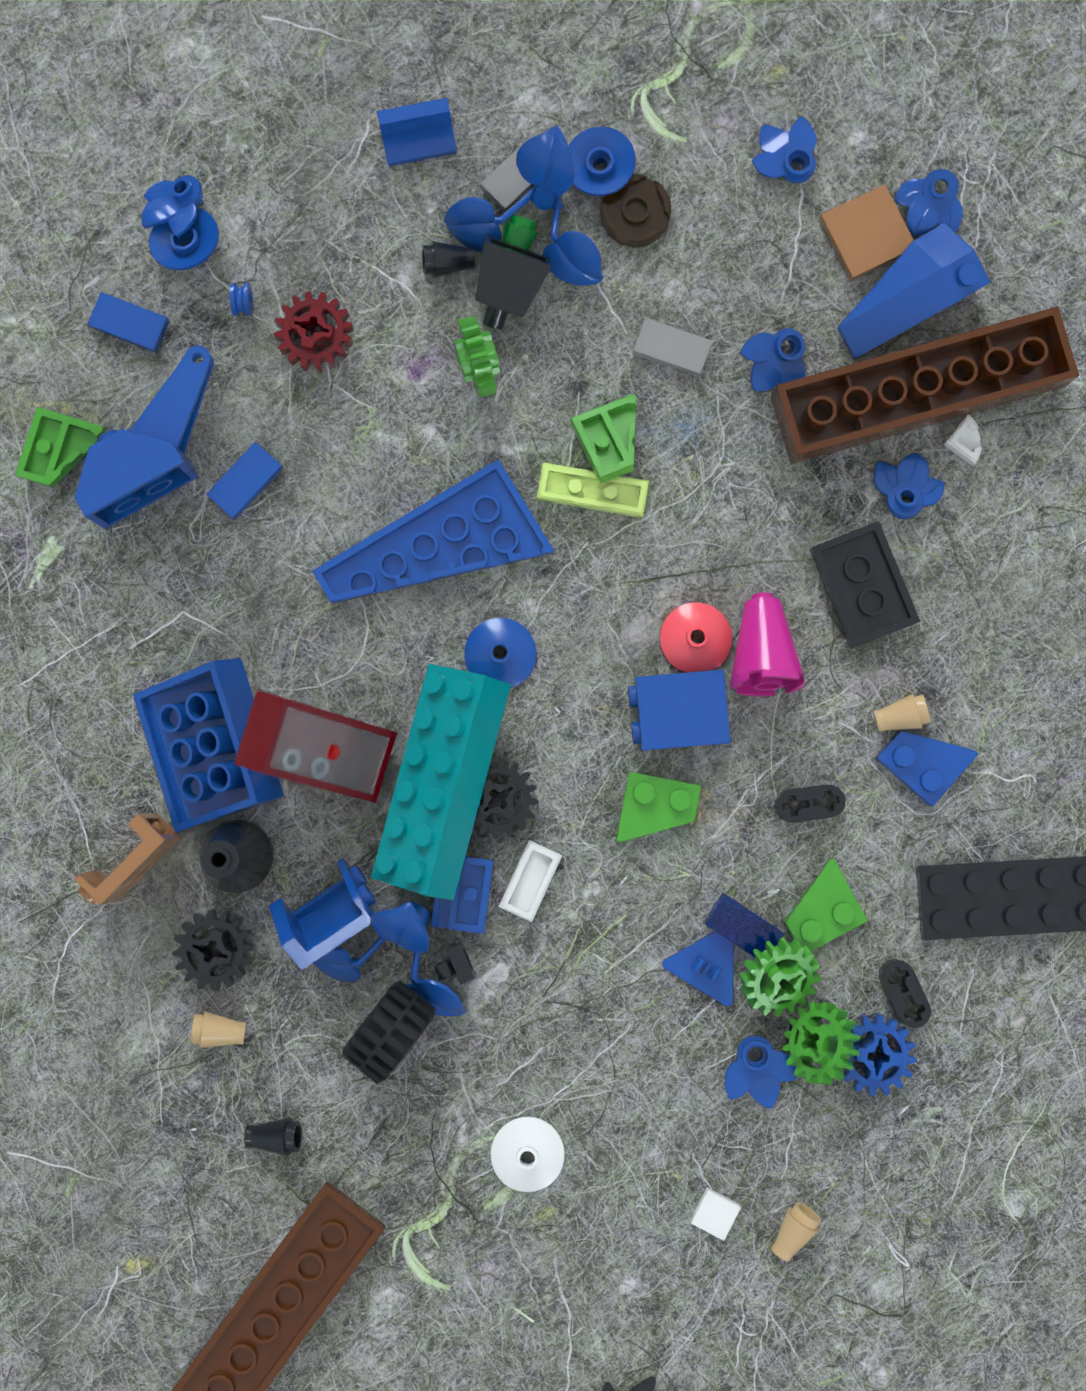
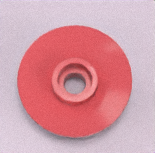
M688 603L676 608L667 616L660 632V645L667 661L679 671L684 673L711 671L719 667L727 658L732 646V631L727 619L718 609L705 603ZM693 631L703 633L704 640L702 643L696 644L691 640V633Z

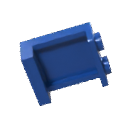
M724 669L635 677L634 686H628L630 708L636 707L637 722H631L633 744H640V751L731 743Z
M344 858L337 861L343 879L292 912L282 898L269 905L281 946L301 970L371 924L370 920L375 914L372 905L376 903V899L366 886L368 881L357 865L351 868Z

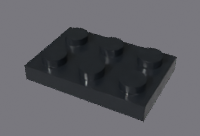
M879 521L809 549L850 649L920 622Z

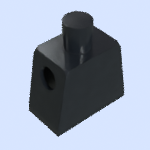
M486 235L475 297L476 301L488 305L482 323L488 327L502 330L508 313L523 317L551 268V258Z

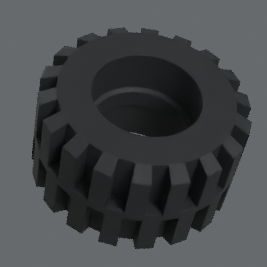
M401 980L392 984L343 1047L342 1057L376 1084L385 1081L432 1021L436 1008Z

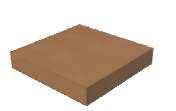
M885 184L821 214L819 218L850 281L897 260L904 253L903 251L914 241Z

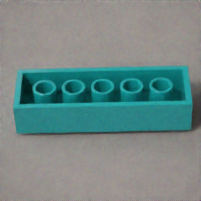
M428 663L371 878L421 895L454 900L511 684L486 675Z

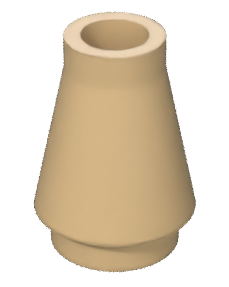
M912 693L880 710L873 711L879 732L886 730L922 729V725L931 723L923 695L914 697Z
M204 1011V1015L194 1014L190 1044H199V1048L232 1044L243 1045L246 1022L235 1021Z
M797 1202L793 1208L789 1207L777 1238L771 1247L773 1253L780 1259L790 1262L792 1257L819 1232L818 1225L821 1222V1218L802 1203Z

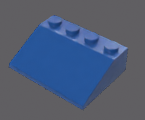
M241 658L214 660L133 694L175 833L285 797L278 777L259 773L234 764L254 701Z

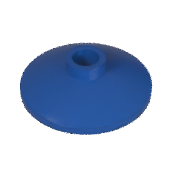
M604 126L592 127L580 132L568 145L575 170L572 185L585 194L592 196L613 194L622 189L634 173L636 157L633 145L623 133L616 129ZM599 163H603L607 166V168L604 170L594 169V167Z
M197 208L196 220L179 238L174 235L168 222L154 226L149 238V248L156 262L164 268L176 271L188 270L205 262L213 254L219 241V228L214 218L205 210Z
M507 618L490 619L478 625L469 635L464 650L465 663L469 672L486 675L511 684V689L520 685L531 674L536 662L535 642L529 631L520 623ZM498 646H503L507 650V655L503 659H496L493 656V651Z

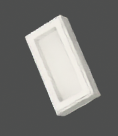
M529 840L499 907L532 922L562 855Z

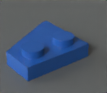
M898 731L875 759L928 806L933 807L977 757L978 753L975 750L905 731Z

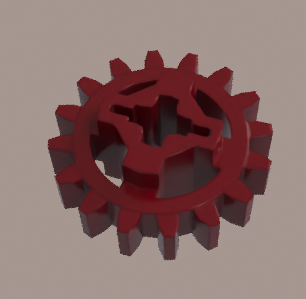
M307 291L304 301H300L298 297L293 296L294 306L292 308L285 305L281 307L286 315L285 318L275 319L276 325L282 329L274 333L276 340L283 342L278 347L282 355L289 354L288 361L291 365H295L300 360L301 367L306 372L311 364L315 365L318 372H322L323 363L328 362L332 368L336 367L334 357L338 355L345 359L347 355L343 346L353 345L352 338L346 335L354 331L352 323L345 322L350 317L346 309L339 310L340 303L336 298L327 303V296L324 292L320 293L318 299H313L310 291ZM327 314L335 319L337 329L327 324ZM319 327L321 333L314 332L315 328ZM307 332H314L313 337H309ZM291 335L301 339V350L294 346Z

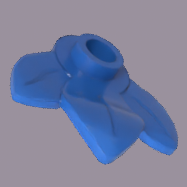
M801 116L794 122L789 133L774 126L762 125L759 144L763 153L752 159V164L756 170L765 177H784L791 183H803L810 179L816 166L812 152L817 143L816 134L811 124ZM798 162L802 165L803 169L796 171L792 169L791 164Z
M937 169L929 173L925 179H910L899 188L894 201L903 207L909 208L906 224L912 237L924 234L936 225L939 226L943 223L955 233L958 230L963 217V208L956 197L959 189L958 180L951 171ZM937 181L946 183L947 190L944 194H938L935 191L934 185Z
M186 175L179 177L175 181L164 180L151 186L144 194L149 203L146 204L142 211V226L147 229L168 222L174 235L177 238L182 236L197 218V207L203 200L200 182L195 177Z
M786 328L777 331L774 335L761 332L752 336L742 346L740 354L754 362L750 374L751 385L754 391L770 390L779 383L783 384L805 377L806 369L801 359L805 351V342L798 331ZM783 341H787L790 344L788 354L782 351L781 345Z
M919 453L907 455L900 461L898 467L884 461H878L874 468L875 487L881 494L887 497L888 509L896 518H912L921 511L922 507L936 504L943 495L944 482L939 479L929 478L928 463ZM901 496L908 498L911 503L903 502Z
M758 1035L746 1037L737 1048V1059L727 1067L725 1072V1089L728 1097L731 1100L737 1099L748 1091L758 1103L766 1108H772L779 1095L780 1081L787 1082L798 1078L794 1075L796 1067L786 1064L790 1056L782 1051L773 1050L772 1045L764 1037ZM754 1047L761 1049V1056L757 1060H752L748 1056L750 1049Z

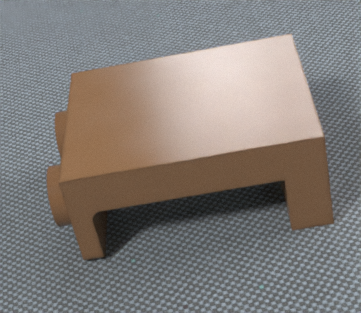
M138 813L127 824L143 841L107 877L100 870L79 873L74 878L81 886L78 889L79 893L88 902L104 905L120 901L181 839L157 813Z

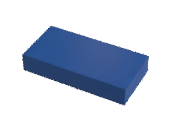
M100 292L87 325L94 330L157 353L170 320L163 315Z
M254 442L206 495L230 517L236 520L280 473L283 467L259 444Z

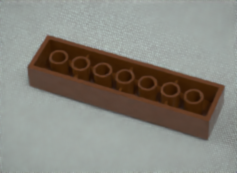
M1057 306L776 385L771 394V400L790 464L1060 389L1066 387L1079 377V373Z

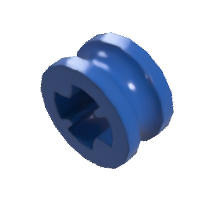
M231 283L229 295L232 315L239 316L240 312H245L247 316L253 315L251 284L244 283L242 287H239L236 283Z

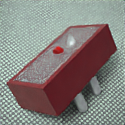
M257 690L234 764L266 775L376 803L397 732L300 703L287 697Z

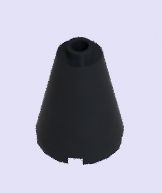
M245 820L226 821L214 827L205 837L200 849L201 868L205 877L216 888L229 893L246 892L257 887L268 875L273 864V847L268 835L256 825Z

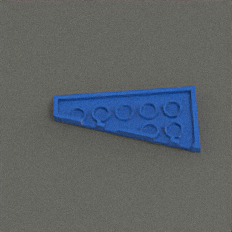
M499 459L314 569L312 573L329 601L333 604L553 554L555 551Z

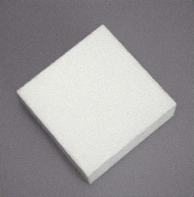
M707 1187L690 1222L725 1241L741 1206Z

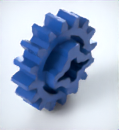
M880 1013L875 1014L873 1021H870L865 1014H861V1024L856 1025L851 1030V1033L861 1036L867 1032V1036L859 1043H853V1048L857 1049L860 1053L859 1056H851L850 1061L852 1062L853 1059L863 1064L864 1076L860 1075L855 1068L853 1070L846 1069L843 1072L845 1078L843 1080L849 1082L854 1079L852 1087L858 1092L866 1086V1091L870 1096H875L877 1088H880L886 1096L890 1095L889 1085L894 1084L901 1089L903 1084L900 1077L902 1075L912 1077L913 1074L906 1067L907 1064L917 1063V1059L908 1054V1051L914 1049L916 1045L912 1041H904L909 1031L904 1027L896 1030L898 1021L890 1017L884 1024L883 1015ZM886 1032L893 1037L898 1050L888 1046ZM878 1048L882 1051V1055L876 1056L874 1061H872L868 1057V1053H873ZM892 1066H895L891 1072L883 1076L885 1071H887Z

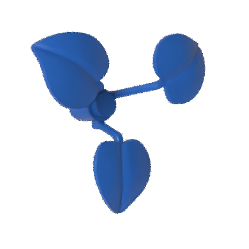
M558 125L528 139L519 148L516 154L517 168L521 176L528 183L535 186L503 215L495 218L492 205L488 201L476 197L465 198L456 202L445 214L444 223L454 237L464 246L473 247L474 251L483 252L485 236L488 235L501 240L502 232L498 225L504 223L532 200L534 205L541 210H554L551 227V239L554 243L547 245L543 250V256L551 258L550 272L564 282L580 286L597 284L604 278L600 253L588 236L577 231H566L560 237L558 235L560 211L563 207L559 200L569 190L575 177L572 155Z
M406 902L400 907L379 911L372 916L370 920L371 926L380 937L360 958L352 959L347 951L336 947L313 962L321 972L335 980L355 982L361 976V972L357 967H361L387 940L414 952L410 977L412 983L406 985L436 1008L434 1015L452 1017L460 1016L467 1012L460 998L449 987L434 980H421L418 976L420 955L428 951L430 947V940L425 929L430 913L425 907L415 902Z

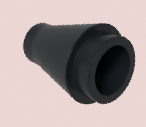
M431 241V245H423L422 266L424 275L432 274L433 278L467 269H474V248Z
M290 1117L258 1125H247L244 1132L246 1148H256L289 1156L291 1152H298L302 1143L301 1124L299 1121H292Z

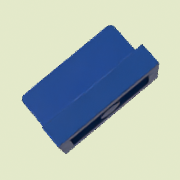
M448 98L377 111L389 166L451 155L457 152Z

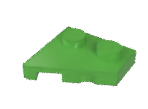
M635 394L571 418V426L600 484L633 471L637 400Z
M37 407L15 476L54 488L88 453L89 447L97 443V438L107 432V429L100 425Z
M629 772L616 841L623 842L694 822L701 785Z
M830 858L824 863V867L819 875L808 886L798 905L792 909L784 921L793 940H798L802 946L806 945L810 951L868 921L834 858Z

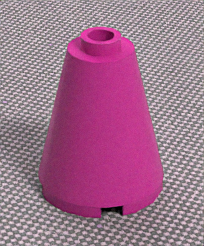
M762 592L753 594L751 596L752 599L744 604L730 681L731 689L734 690L736 688L737 694L763 697L774 696V690L784 687L786 694L798 691L805 686V676L781 600L774 598L772 593Z

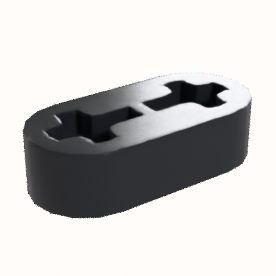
M834 785L789 789L782 791L776 797L774 809L778 817L786 822L831 818L843 811L846 798L841 789ZM827 790L830 796H836L837 803L832 804L831 811L828 812L826 806H813V799L823 798L825 795L824 791ZM790 795L793 796L794 801H806L807 804L805 808L796 809L795 816L792 817L789 811L782 808V804L788 802V796Z
M891 959L883 963L879 969V980L895 1016L908 1027H922L930 1018L931 1008L913 968L908 963L899 959ZM894 967L900 971H905L906 975L901 977L905 987L902 991L897 983L889 982L888 980L893 975L891 969ZM906 996H909L912 1003L921 1005V1008L916 1011L918 1016L916 1019L909 1015L904 1016V1012L908 1010V1005L904 998Z

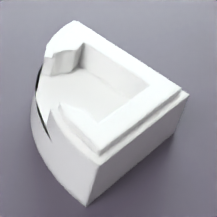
M967 414L943 444L971 466L977 462L981 454L982 447L978 424Z

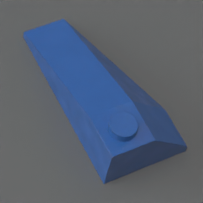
M945 223L912 241L897 261L881 276L882 278L871 291L860 300L837 327L853 359L860 357L990 283L975 250Z

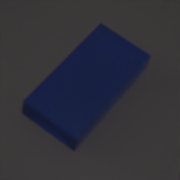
M723 892L703 924L755 958L756 956L753 953L755 948L761 952L765 951L767 941H770L773 946H777L779 939L785 935L784 932Z

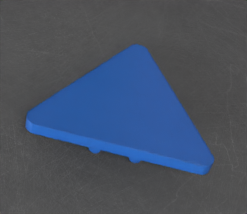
M725 925L666 958L662 962L663 968L723 1005H732L733 927Z

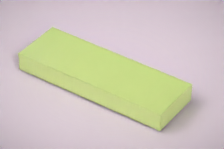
M543 462L537 500L643 518L649 481L619 476L600 484L594 471Z

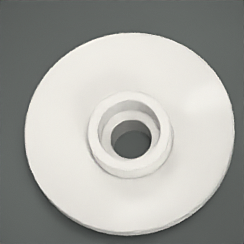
M519 1117L506 1123L496 1134L491 1147V1162L496 1175L505 1185L521 1192H534L550 1185L559 1175L564 1163V1146L560 1135L548 1122L536 1117ZM523 1152H532L535 1157L531 1163H524L520 1158Z

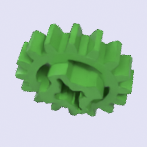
M475 316L457 320L461 339L454 340V345L465 383L473 381L480 398L495 394L497 389L493 375L500 373L498 356L490 332L485 331L481 333Z
M780 938L777 946H773L770 941H767L765 951L761 952L756 948L753 950L756 956L754 961H744V965L749 971L743 972L739 976L744 983L740 987L741 991L746 996L750 1005L754 1009L759 1008L765 1016L772 1010L776 1017H780L785 1008L792 1014L795 1012V1004L798 1002L803 1006L807 1004L804 998L806 994L815 995L816 990L813 988L812 983L821 980V977L816 972L820 965L814 959L815 956L806 945L802 946L796 939L789 944L785 938Z
M810 1002L809 1009L799 1007L798 1014L800 1018L790 1017L788 1021L793 1028L791 1031L783 1032V1035L789 1038V1044L784 1045L782 1050L791 1053L786 1064L796 1067L794 1075L805 1078L807 1083L832 1085L833 1079L842 1081L845 1079L842 1069L853 1070L854 1065L850 1061V1057L859 1056L860 1053L857 1049L853 1048V1043L859 1041L860 1036L851 1033V1030L856 1026V1022L846 1019L848 1012L844 1009L836 1008L834 1004ZM821 1019H827L831 1024L822 1023ZM814 1061V1063L820 1064L821 1067L816 1068L811 1062Z

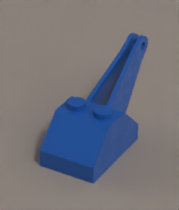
M196 345L187 350L178 366L129 431L124 429L119 431L110 430L97 438V443L89 447L74 496L86 518L107 529L199 477L185 452L214 367V359L205 347ZM198 358H203L201 363H196Z

